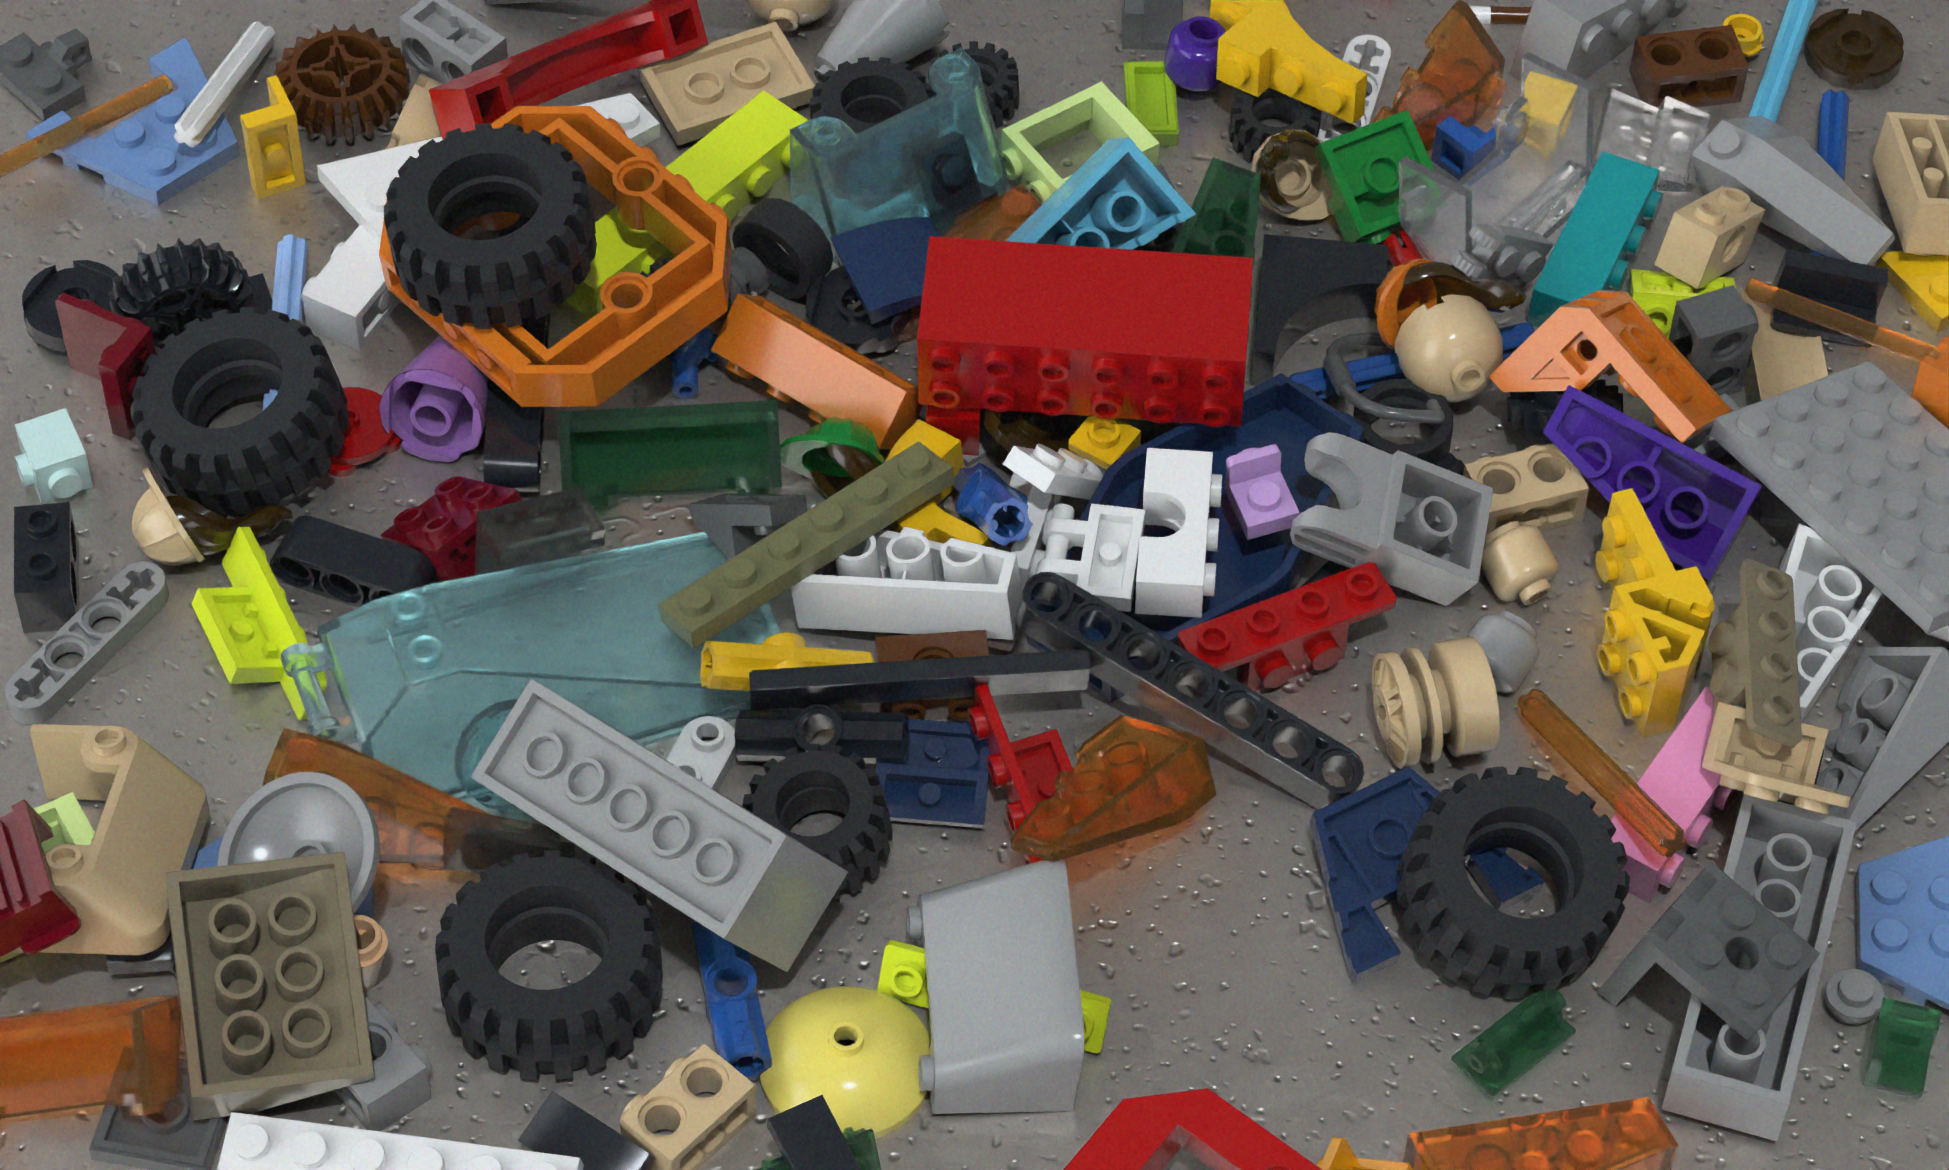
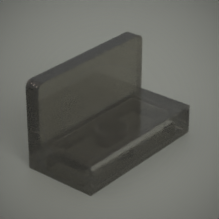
M452 807L444 818L443 867L480 874L481 871L495 863H498L500 867L511 864L510 857L528 852L529 858L543 857L544 850H561L563 857L575 858V845L560 841V834L544 825Z

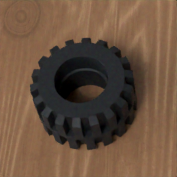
M869 57L858 58L857 63L851 64L846 61L838 64V71L828 70L822 76V83H816L813 88V98H810L812 155L816 157V164L821 171L829 170V178L836 182L845 180L847 181V187L858 189L859 186H867L868 191H879L881 186H888L889 189L898 188L901 181L905 180L910 183L918 178L912 152L937 140V99H935V90L932 84L926 83L925 75L919 70L911 72L910 65L901 61L894 64L890 63V58L879 57V61H869Z
M820 743L807 744V751L797 753L795 747L783 751L785 759L777 762L774 758H771L763 765L766 774L764 776L757 774L753 776L749 783L752 794H744L742 806L848 871L831 901L841 899L839 892L847 888L852 894L863 888L861 879L867 877L873 880L880 873L878 861L887 862L891 852L888 841L893 840V828L883 786L880 785L877 773L872 766L866 768L864 758L855 752L846 758L844 748L836 745H831L829 751H821ZM834 810L846 815L836 828L822 835L802 836L790 831L792 826L801 817L813 811Z

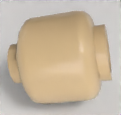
M1513 521L1497 528L1486 536L1480 569L1499 599L1506 602L1521 599L1524 605H1530L1541 600L1552 591L1549 582L1558 573L1559 561L1537 527L1532 525L1521 526L1520 522Z

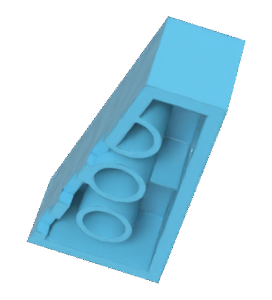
M1129 137L1111 138L1068 178L1006 241L1133 250L1138 246L1147 244L1157 238L1160 233L1177 223L1186 221L1196 215V213Z

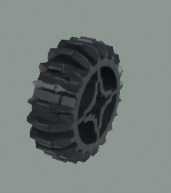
M178 238L174 246L164 248L157 243L156 251L151 254L138 252L137 263L123 264V274L112 279L113 289L109 293L110 312L125 318H136L151 328L156 354H159L161 351L160 344L172 333L178 336L186 330L185 324L197 318L200 322L213 318V312L227 309L233 314L240 313L241 307H253V294L248 272L243 268L239 259L235 257L234 252L223 250L219 242L206 246L201 238L196 239L190 245H184Z

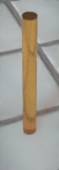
M162 74L1 154L0 178L173 92L170 79L165 74Z
M1750 277L1745 293L1751 300L1919 363L1927 355L1937 360L1943 353L1936 346Z

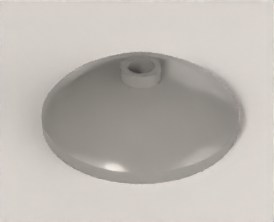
M318 772L288 774L259 788L237 810L224 833L218 854L217 866L345 851L351 904L354 914L368 894L377 871L380 852L378 827L374 815L363 797L341 780Z

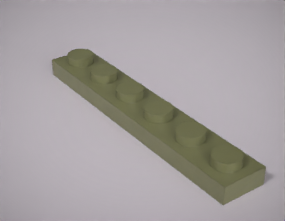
M918 441L658 604L661 621L693 649L955 484L953 467Z

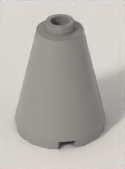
M853 0L814 58L817 68L814 72L815 77L819 83H822V76L828 70L838 71V64L846 61L851 64L857 63L858 58L869 57V61H879V57L890 58V63L897 64L900 61L906 63L941 43L949 36L950 31L943 30L949 24L948 16L938 0Z

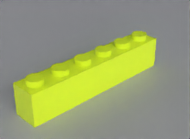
M763 90L665 168L674 175L680 174L685 177L692 185L695 193L707 203L719 205L731 221L740 209L755 197L763 196L775 181L790 169H796L804 162L809 155L808 119ZM617 206L595 222L597 247L595 258L590 262L591 270L580 285L574 284L575 292L566 300L568 304L588 318H592L602 310L600 290L603 283L609 277L628 271L639 274L644 271L648 275L650 273V265L655 262L662 265L664 259L676 257L646 230H636L625 226L618 217Z

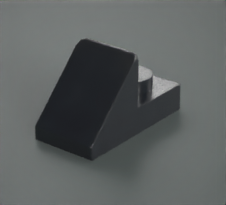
M952 131L912 152L932 223L940 237L958 238L986 223L998 197V191L977 180L965 135Z

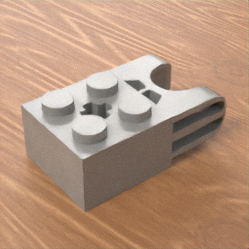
M1328 432L1312 438L1307 443L1304 458L1306 471L1332 489L1337 496L1340 508L1315 505L1300 513L1293 519L1290 532L1292 543L1295 546L1350 569L1367 562H1373L1388 584L1444 606H1448L1478 583L1494 488L1398 450L1392 455L1338 433Z

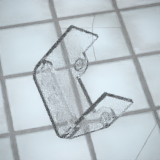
M1527 52L1522 56L1521 97L1513 104L1505 106L1499 112L1494 123L1496 149L1458 182H1454L1408 157H1404L1399 162L1400 203L1398 212L1400 215V225L1426 259L1432 262H1444L1453 265L1450 258L1456 250L1471 252L1477 243L1470 237L1468 232L1475 223L1490 225L1492 222L1536 232L1547 239L1568 220L1592 172L1594 84ZM1465 274L1472 281H1488V279H1478Z

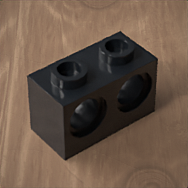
M70 502L14 507V596L24 634L58 631L79 611V542Z

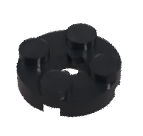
M76 260L73 261L74 268H65L57 271L56 265H53L36 274L29 281L22 294L24 322L28 335L47 348L67 352L56 308V299L61 293H66L81 300H91L101 308L110 311L109 293L113 289L112 279L119 276L110 267L95 261Z
M837 261L839 267L831 270L826 276L822 272L810 286L806 297V313L812 326L860 354L872 351L881 353L891 350L898 342V335L906 327L912 308L871 324L865 310L852 312L851 309L847 308L848 304H856L859 299L839 261Z

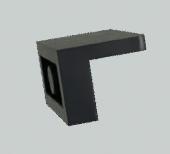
M1786 249L1773 282L1770 326L1775 330L1810 337L1821 336V339L1870 348L1875 340L1876 311L1888 285V269Z

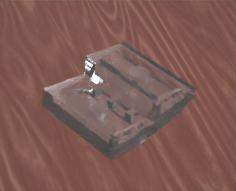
M1612 89L1604 101L1588 172H1592L1601 152L1604 151L1659 169L1660 173L1656 188L1658 191L1693 192L1698 180L1691 154L1707 137L1711 114L1668 96L1664 98L1657 108Z

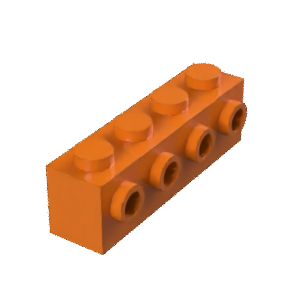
M737 294L711 349L727 359L725 367L731 372L753 380L756 376L769 384L766 391L775 398L790 404H795L797 400L810 408L808 416L818 423H822L831 417H850L853 421L866 425L874 434L880 450L892 449L901 436L914 425L923 407L922 404L918 403V387L762 296Z

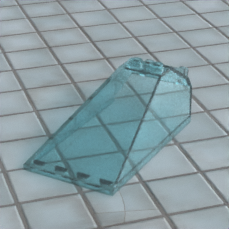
M705 532L428 584L375 599L317 628V635L321 644L314 646L307 643L293 644L287 647L280 657L286 675L293 677L308 717L310 725L307 727V734L313 749L327 751L357 742L366 767L429 798L434 809L492 792L472 779L471 775L531 678L643 746L679 736L683 728L696 718L713 716L725 721H731L738 718L740 710H751L749 691L702 688L699 672L701 667V651L705 642L693 649L664 624L660 618L658 604L728 561ZM767 602L707 641L761 644L768 637L781 633ZM331 670L347 717L337 719L331 716L316 673Z

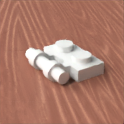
M1067 504L1055 505L1051 519L1045 522L1042 541L1046 545L1044 559L1040 560L1037 564L1036 574L1040 572L1058 574L1117 610L1130 612L1137 575L1140 536H1143L1145 527V509L1091 504L1088 521L1073 520L1075 511L1072 506ZM1073 546L1083 547L1081 561L1066 560L1068 549H1071ZM1037 599L1044 605H1053L1048 600Z

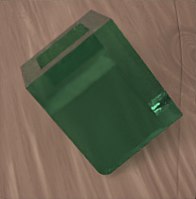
M1883 997L1872 1029L1863 1086L1919 1099L1924 1091L1929 1056L1939 1030L1941 1010Z

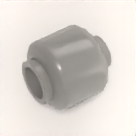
M1501 611L1498 615L1488 614L1481 616L1467 635L1476 638L1483 648L1491 668L1496 692L1499 693L1515 692L1540 654L1539 647L1535 641L1537 636L1535 630L1525 620L1510 612Z

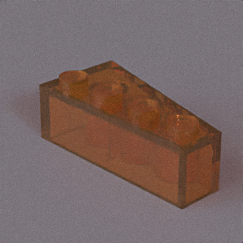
M1644 1097L1408 1133L1403 1162L1410 1163L1413 1170H1672L1678 1143L1650 1098Z

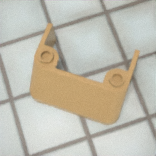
M32 724L30 736L46 798L57 799L73 792L77 800L106 801L90 845L63 844L45 853L54 887L76 908L77 915L81 919V927L74 935L40 952L142 955L156 950L164 944L171 930L166 872L191 869L209 815V806L204 787L128 728L114 725ZM19 947V948H17V949H15V950H13V951H11V952H24V951Z

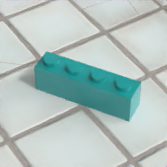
M1604 151L1601 152L1533 288L1528 323L1539 328L1559 307L1597 290L1611 291L1613 289L1620 291L1622 289L1630 266V262L1626 261L1629 254L1636 257L1639 254L1647 227H1644L1643 224L1645 220L1654 222L1662 203L1663 193L1656 191L1660 173L1659 169Z

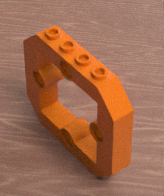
M516 106L491 124L492 128H503L504 124L519 125L523 128L524 133L530 134L533 129L550 137L551 144L557 142L564 146L572 154L573 160L580 164L586 176V181L617 206L618 217L625 226L636 230H646L676 257L648 277L629 271L617 273L609 277L603 283L600 290L602 310L549 349L521 325L507 328L506 323L492 324V329H476L473 323L465 322L462 327L444 321L443 313L436 317L420 308L418 301L411 299L404 291L401 280L396 274L386 226L383 221L379 257L386 287L521 407H598L727 312L732 260L729 234L731 223L727 214L719 205L707 203L695 193L692 185L685 177L680 174H672L661 165L651 149L646 146H638L627 137L617 121L612 118H604L591 106ZM510 212L483 214L464 222L451 234L460 237L475 225L487 230L505 229L513 225L520 218L521 214Z

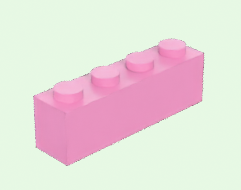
M1707 687L1701 692L1611 819V822L1617 829L1611 838L1612 842H1621L1624 845L1628 859L1622 871H1626L1630 876L1629 892L1648 903H1651L1662 885L1671 888L1675 884L1684 868L1686 858L1683 855L1689 846L1698 849L1702 845L1713 823V819L1710 816L1716 808L1725 811L1737 792L1735 789L1719 785L1721 774L1701 768L1714 721L1713 694Z

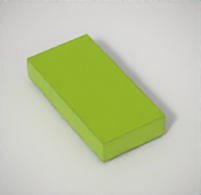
M1164 61L1124 62L1125 107L1155 137L1160 146H1178L1179 125L1175 83L1172 82L1165 72Z

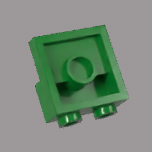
M1408 110L1319 143L1314 148V152L1334 195L1328 200V204L1345 241L1382 244L1391 235V230L1404 225L1409 233L1416 232L1435 223L1437 220L1434 213L1449 203Z

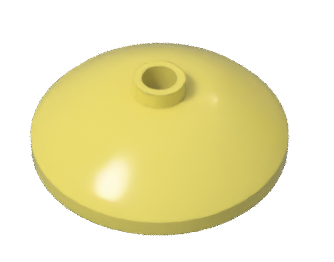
M837 986L820 989L808 993L786 1006L773 1019L766 1030L772 1067L759 1075L762 1092L770 1107L776 1114H779L823 1095L847 1143L874 1140L897 1130L920 1110L930 1091H920L918 1076L919 1056L929 1055L931 1038L928 1031L910 1008L883 992L857 986ZM848 1039L855 1041V1043L843 1046L838 1044L837 1041Z

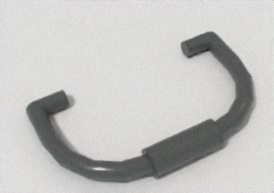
M1379 333L1348 334L1335 339L1327 348L1323 366L1337 395L1346 398L1350 404L1367 414L1385 420L1440 424L1445 420V414L1436 399L1427 401V410H1412L1388 407L1373 402L1357 392L1356 384L1340 353L1342 350L1356 346H1387L1381 340Z

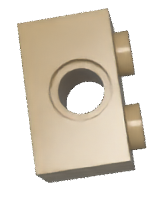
M1721 186L1674 212L1654 265L1698 289L1745 262L1766 209L1751 202L1750 197L1745 192L1736 188Z

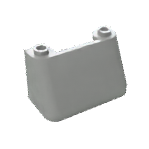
M1038 861L919 895L917 906L907 907L906 930L908 941H917L918 947L924 948L932 1038L929 1055L919 1056L918 1076L920 1091H930L932 1114L1073 1111L1084 1060V1023L1065 861Z

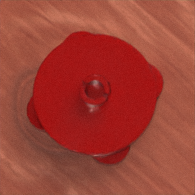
M360 387L343 388L348 401L346 407L349 411V426L346 432L343 433L345 441L337 457H329L332 465L327 472L332 476H349L355 472L358 464L369 462L383 453L396 452L401 448L400 445L403 440L392 429L388 434L382 425L379 411L382 395L377 392Z

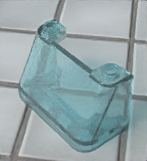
M962 47L940 57L930 67L929 84L937 94L936 96L860 133L855 134L846 123L834 117L814 118L790 129L791 203L813 218L825 233L830 244V237L881 221L910 217H930L931 219L912 152L953 131L965 135L977 180L997 189L998 197L994 205L1004 198L1007 189V170L983 79L978 65ZM832 249L833 262L838 265V259Z

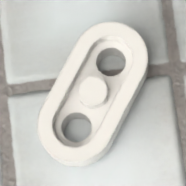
M713 716L696 718L683 728L666 760L718 791L736 758L735 731L727 721ZM712 738V739H714V740H712V741H703L702 739Z

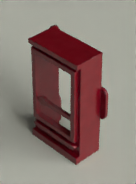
M25 799L12 805L13 812L0 818V957L19 947L26 954L34 955L74 935L81 927V919L77 915L76 908L54 887L41 843L54 837L52 828Z

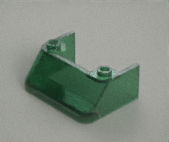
M777 400L558 411L562 498H575L576 508L608 506V496L619 494L711 489H737V494H770L769 487H782Z

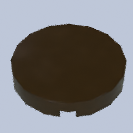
M1849 8L1835 9L1820 15L1810 25L1804 54L1808 66L1819 78L1826 82L1849 90H1872L1888 84L1899 73L1904 55L1903 37L1891 21L1866 10H1862L1861 15L1855 13L1848 14Z
M981 409L980 414L985 428L1009 452L1013 446L1035 449L1037 444H1042L1055 452H1058L1059 448L1070 451L1069 439L1077 430V426L1070 419L1065 424L1058 416H1049L1037 412L1009 410L994 412L988 409Z

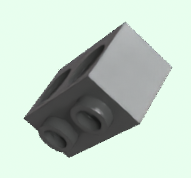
M1734 285L1676 301L1669 340L1719 396L1724 393L1730 395L1742 391L1746 370L1750 365V353L1754 336L1759 327L1758 318L1754 308L1749 303L1743 301Z

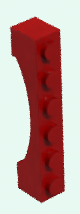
M651 0L429 89V94L442 139H446V132L458 128L462 132L476 130L475 124H492L516 106H539L560 95L600 79L663 59H672L708 44L697 0Z

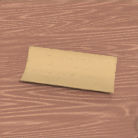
M1740 288L1743 301L1749 303L1754 308L1758 318L1759 327L1757 333H1755L1751 349L1761 401L1829 376L1821 336L1810 337L1771 328V312L1760 308Z

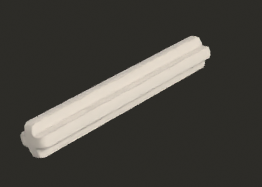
M254 22L239 39L176 122L175 129L177 132L174 134V138L179 144L185 142L189 147H195L202 141L273 46L274 40L272 37L275 31L270 25L264 26L260 22Z

